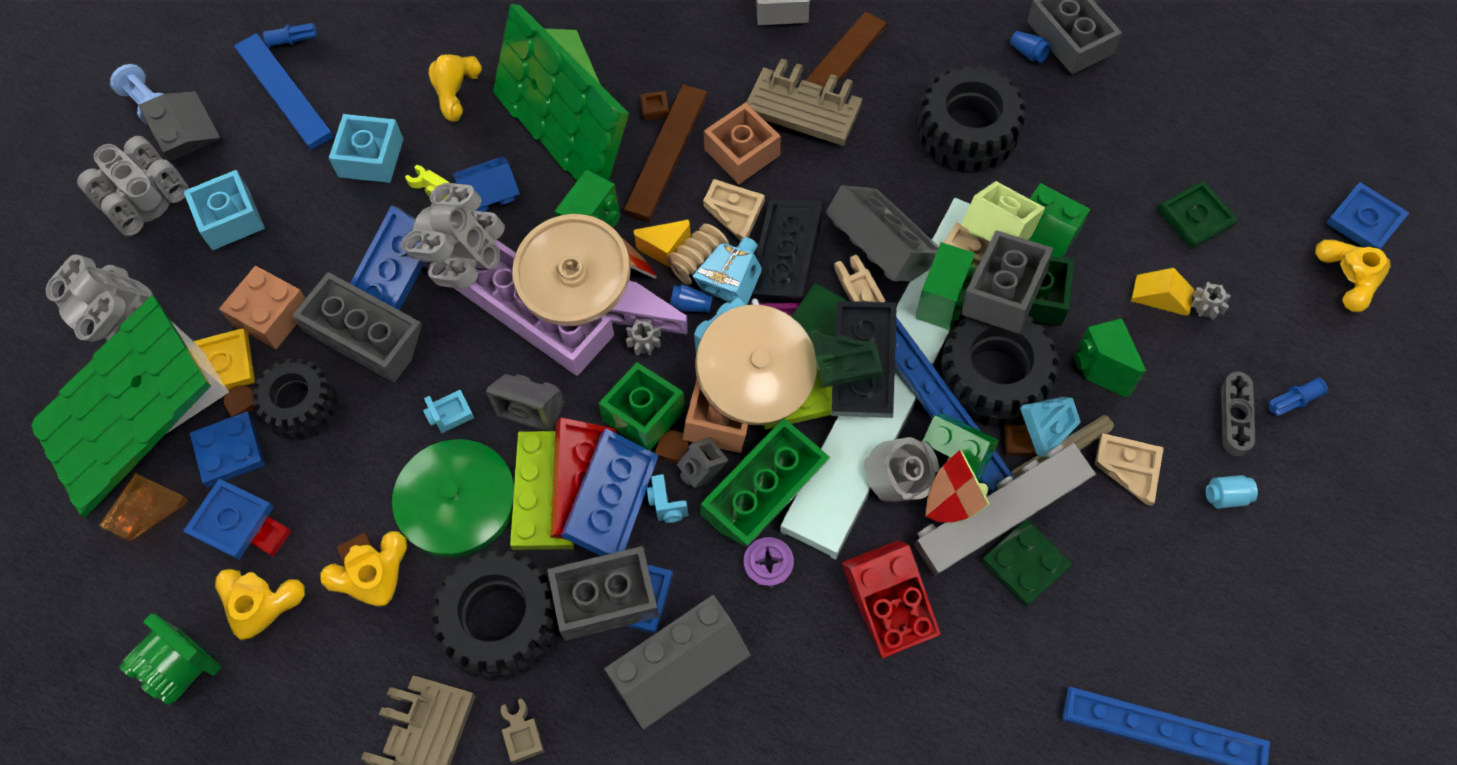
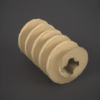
M703 224L699 231L694 232L691 238L684 241V245H680L676 249V253L673 252L668 256L669 265L684 284L690 285L692 280L689 274L693 277L697 267L700 268L705 262L704 260H707L720 244L725 243L729 245V242L725 235L716 227L710 224Z

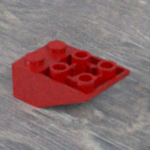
M898 540L841 563L851 592L881 658L941 635L908 544Z

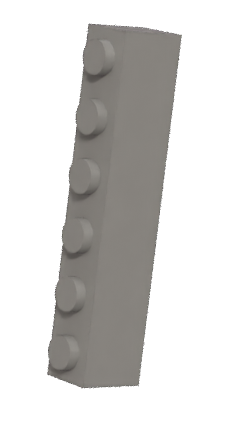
M1075 443L1066 448L1060 444L1046 454L1049 457L1046 461L1039 464L1037 460H1034L1021 469L1023 475L1014 480L1012 476H1009L995 486L998 490L989 496L985 495L990 504L968 520L955 523L945 522L937 528L934 524H931L917 533L920 539L914 543V546L934 576L938 575L1096 475Z

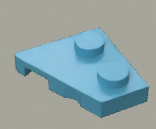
M1070 397L1049 399L1023 405L1020 408L1037 456L1048 457L1046 454L1057 447L1081 423L1073 398Z

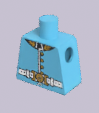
M744 237L737 248L725 243L720 244L693 275L702 292L729 302L738 297L747 305L762 270L753 254L758 247L757 243L748 237Z

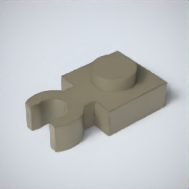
M522 698L518 699L520 709L515 715L509 714L508 707L505 704L501 705V714L511 725L508 728L502 729V733L512 764L545 752L535 719L525 721L528 707Z

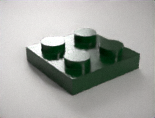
M1028 519L992 549L981 561L1026 608L1073 564Z

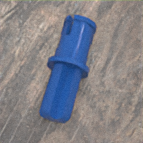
M313 23L293 27L285 25V28L264 31L263 36L269 48L282 44L295 45L297 41L316 38L317 30Z
M1319 377L1299 387L1292 386L1288 392L1271 399L1268 402V409L1275 416H1280L1295 408H1304L1308 402L1326 395L1328 387L1324 380Z

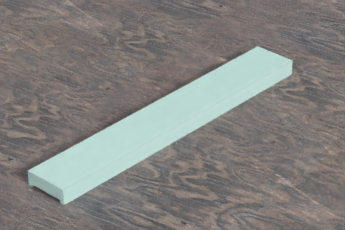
M954 198L932 239L938 246H940L941 242H945L956 222L962 224L970 206L969 203ZM928 269L916 279L910 281L897 305L896 317L934 367L956 321L952 320L949 330L915 319L921 291L930 271ZM896 369L893 418L838 416L821 448L830 456V459L798 492L781 524L780 533L800 540L836 560L872 489L863 467L865 459L869 457L871 451L878 444L898 438L917 400Z

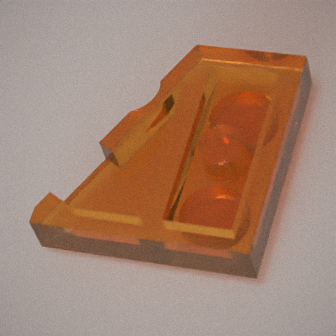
M135 474L99 526L130 542L184 506L188 500L172 490Z

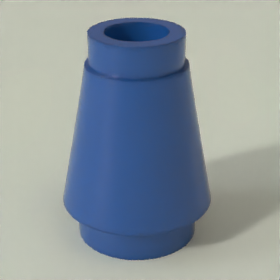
M1016 31L1010 40V45L1014 46L1032 62H1043L1051 50V44L1047 42L1046 38Z
M683 284L681 286L674 285L670 305L680 312L709 313L713 296Z

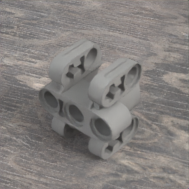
M143 136L130 138L124 145V152L112 144L100 146L94 153V160L100 169H87L77 179L78 186L99 210H102L112 224L125 236L137 234L142 229L144 222L160 217L167 210L170 202L177 203L185 198L183 191L189 189L179 172L167 160L162 159L156 149ZM140 148L144 152L141 156L138 153ZM165 173L168 177L163 179L161 174ZM94 181L99 185L95 189L91 185ZM179 185L176 191L169 193L174 186ZM116 206L122 209L118 213L114 209ZM134 218L131 224L123 226L127 220Z
M443 183L431 192V206L423 209L417 216L413 225V231L403 238L401 247L414 260L432 262L429 266L428 275L436 285L465 289L470 287L478 277V271L475 267L493 269L498 265L500 251L494 241L503 234L505 225L494 213L476 211L482 200L472 186ZM421 241L415 248H413V246L417 242ZM446 267V269L441 274L437 275L443 268Z
M77 254L70 256L46 286L47 298L57 304L62 319L74 329L77 338L89 342H96L103 338H106L108 341L121 329L120 325L153 295L151 290L144 284L129 278L125 269L114 265H106L99 269L96 268L91 258ZM64 283V293L59 297V288ZM93 321L94 329L92 334L88 336L87 328Z

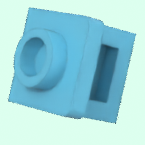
M461 390L435 402L432 401L430 396L424 398L428 406L427 409L423 410L431 426L437 424L441 433L474 418Z
M664 475L651 476L653 487L647 488L650 506H656L658 521L664 520L667 523H674L682 520V517H687L686 501L668 503Z

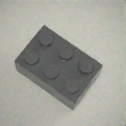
M1033 0L1027 19L1028 24L1040 37L1047 39V42L1051 44V51L1071 74L1115 54L1122 32L1094 0Z
M996 230L966 290L962 315L1020 334L1046 276L1053 248Z
M643 546L547 569L559 632L565 641L660 618Z

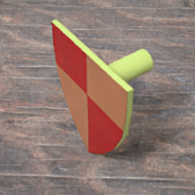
M959 450L949 458L940 468L932 482L927 498L925 517L938 522L955 523L968 520L990 504L985 496L988 492L987 485L978 482L962 450Z

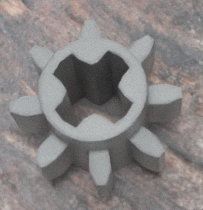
M1207 282L1203 289L1196 288L1193 293L1195 299L1191 307H1195L1199 317H1210L1214 320L1218 313L1224 314L1229 306L1226 303L1231 296L1226 294V291L1222 288L1223 285Z
M637 319L632 328H626L627 335L629 336L626 339L627 347L634 346L637 356L640 353H647L650 356L651 351L655 347L660 348L661 344L658 338L661 336L660 327L653 328L652 320L649 319L646 322Z

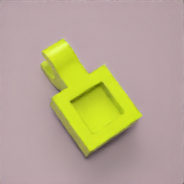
M419 165L414 167L419 175L417 178H412L409 175L405 176L410 187H425V192L429 197L438 185L449 183L430 170L426 172Z

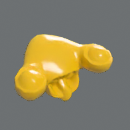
M445 54L439 56L429 67L430 81L439 95L440 110L448 121H458L463 113L456 93L461 87L464 76L469 79H477L481 73V64L474 56L460 57L458 55Z
M1323 240L1316 245L1315 254L1318 259L1326 263L1341 261L1340 265L1345 276L1356 285L1355 288L1349 290L1344 295L1342 301L1345 307L1352 312H1362L1368 308L1375 291L1383 282L1391 267L1390 260L1384 252L1378 248H1362L1337 240Z
M388 532L382 537L380 553L370 545L352 546L344 559V566L334 563L324 567L320 573L322 585L329 591L348 594L368 605L386 606L392 599L396 589L399 565L407 549L406 538L400 532Z
M226 569L220 571L215 580V588L222 600L229 626L233 634L240 640L250 639L262 632L280 614L298 605L305 596V587L298 579H288L278 587L275 593L271 592L265 580L257 577L253 572H248L246 575L241 576L240 571Z

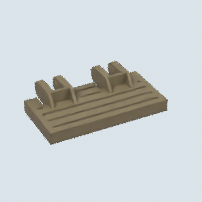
M781 59L775 72L763 67L746 102L763 120L844 146L863 100L852 95L849 103L845 104L852 88V80L847 79L844 82L842 90L838 95L832 93L837 84L836 75H830L824 90L823 86L802 80L799 87L796 88L802 74L803 65L797 63L789 79L783 77L788 67V60Z
M414 675L411 678L408 689L420 694V696L389 687L387 695L394 700L411 703L410 712L405 714L389 707H381L379 715L407 724L408 728L405 729L393 725L382 753L396 758L395 761L367 752L363 753L361 760L370 765H450L476 695Z

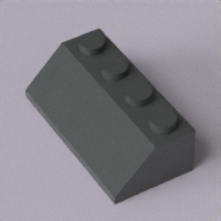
M840 186L826 214L833 220L835 227L844 231L854 245L861 247L867 253V258L871 262L878 264L885 271L884 274L887 278L895 282L913 281L931 268L939 246L878 189Z
M327 272L292 315L304 333L395 383L412 361L422 326L418 320Z
M712 595L604 669L644 731L751 657V654L732 620L716 597Z

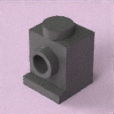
M710 437L691 443L688 447V452L679 461L677 466L682 471L680 474L681 479L686 484L696 488L710 483L729 460ZM705 452L709 456L711 461H709L708 458L705 456Z

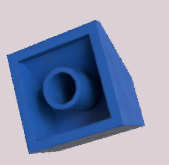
M504 156L452 173L456 184L470 185L480 195L482 202L476 211H486L489 209L488 205L498 201L500 205L515 200L514 196L520 194L509 163Z

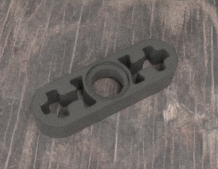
M1232 372L1221 385L1222 443L1224 449L1229 454L1243 456L1255 444L1253 381L1243 372ZM1234 382L1237 383L1239 388H1243L1236 399L1234 398L1237 395V388L1232 385ZM1233 407L1242 409L1246 416L1245 419H1235L1231 415L1230 409ZM1238 429H1241L1239 440L1245 442L1242 446L1238 445V441L1233 440L1238 433Z

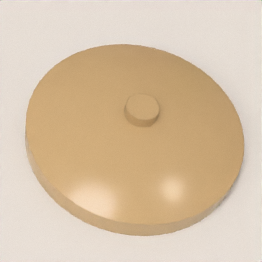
M583 214L561 215L539 224L523 239L513 261V282L523 304L535 316L556 325L577 326L599 319L611 311L621 300L630 279V259L620 235L604 221Z
M745 305L723 313L710 324L698 345L695 368L697 380L704 396L721 414L743 424L767 425L787 418L806 401L815 383L817 360L809 336L791 316L769 306Z

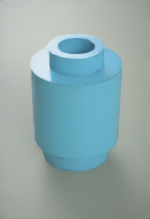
M1244 475L1212 478L1206 487V497L1217 509L1247 506L1250 502H1255L1258 495L1255 481Z

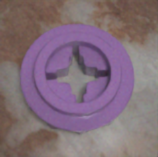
M765 537L754 541L747 548L744 555V567L748 578H751L758 585H767L772 588L776 584L784 583L792 573L794 565L793 554L788 545L783 541L773 537ZM766 551H769V556H771L773 561L778 562L773 564L771 573L768 572L765 565H760V562L765 561Z

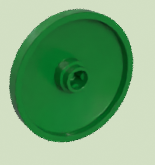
M464 439L442 441L420 451L400 472L392 495L394 518L408 541L421 551L438 557L466 556L488 546L506 528L513 513L515 483L505 461L488 446Z

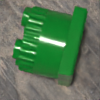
M151 613L143 621L151 631L119 666L129 677L133 679L136 677L143 684L140 687L155 699H161L169 706L187 690L203 671L214 676L222 668L220 667L221 664L183 631L155 613Z

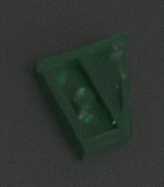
M810 330L822 388L883 376L876 343L863 340L854 341L850 337L838 335L836 338L820 334L819 330Z

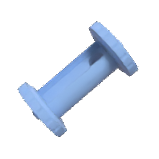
M135 64L122 65L113 72L110 78V86L118 95H129L138 105L164 94L153 93L144 84L146 78L144 71ZM138 106L137 114L139 118L148 124Z

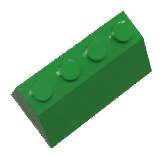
M783 418L701 503L700 515L722 535L748 547L826 464L830 456Z

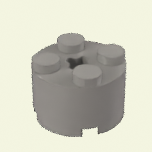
M912 437L885 441L878 444L871 451L869 457L865 459L863 466L872 490L880 500L886 502L925 498L929 495L932 482L935 479V472H939L938 459L931 446L924 441H919Z

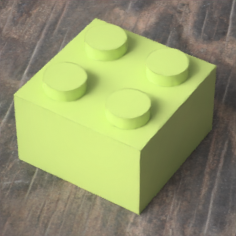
M995 181L973 197L961 226L967 228L973 236L984 238L988 241H991L996 230L1028 240L1032 236L1045 207Z

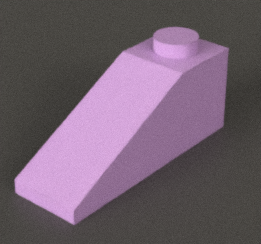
M630 280L621 300L611 311L605 314L611 319L612 323L633 326L637 319L646 322L650 319L652 320L653 328L660 327L662 331L687 334L688 332L686 315L637 282Z

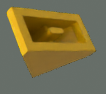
M689 220L634 230L637 250L670 267L668 256L673 252L676 253V249L680 245H684L686 239L691 238Z
M1169 268L1137 275L1131 301L1188 316L1194 289L1175 268Z

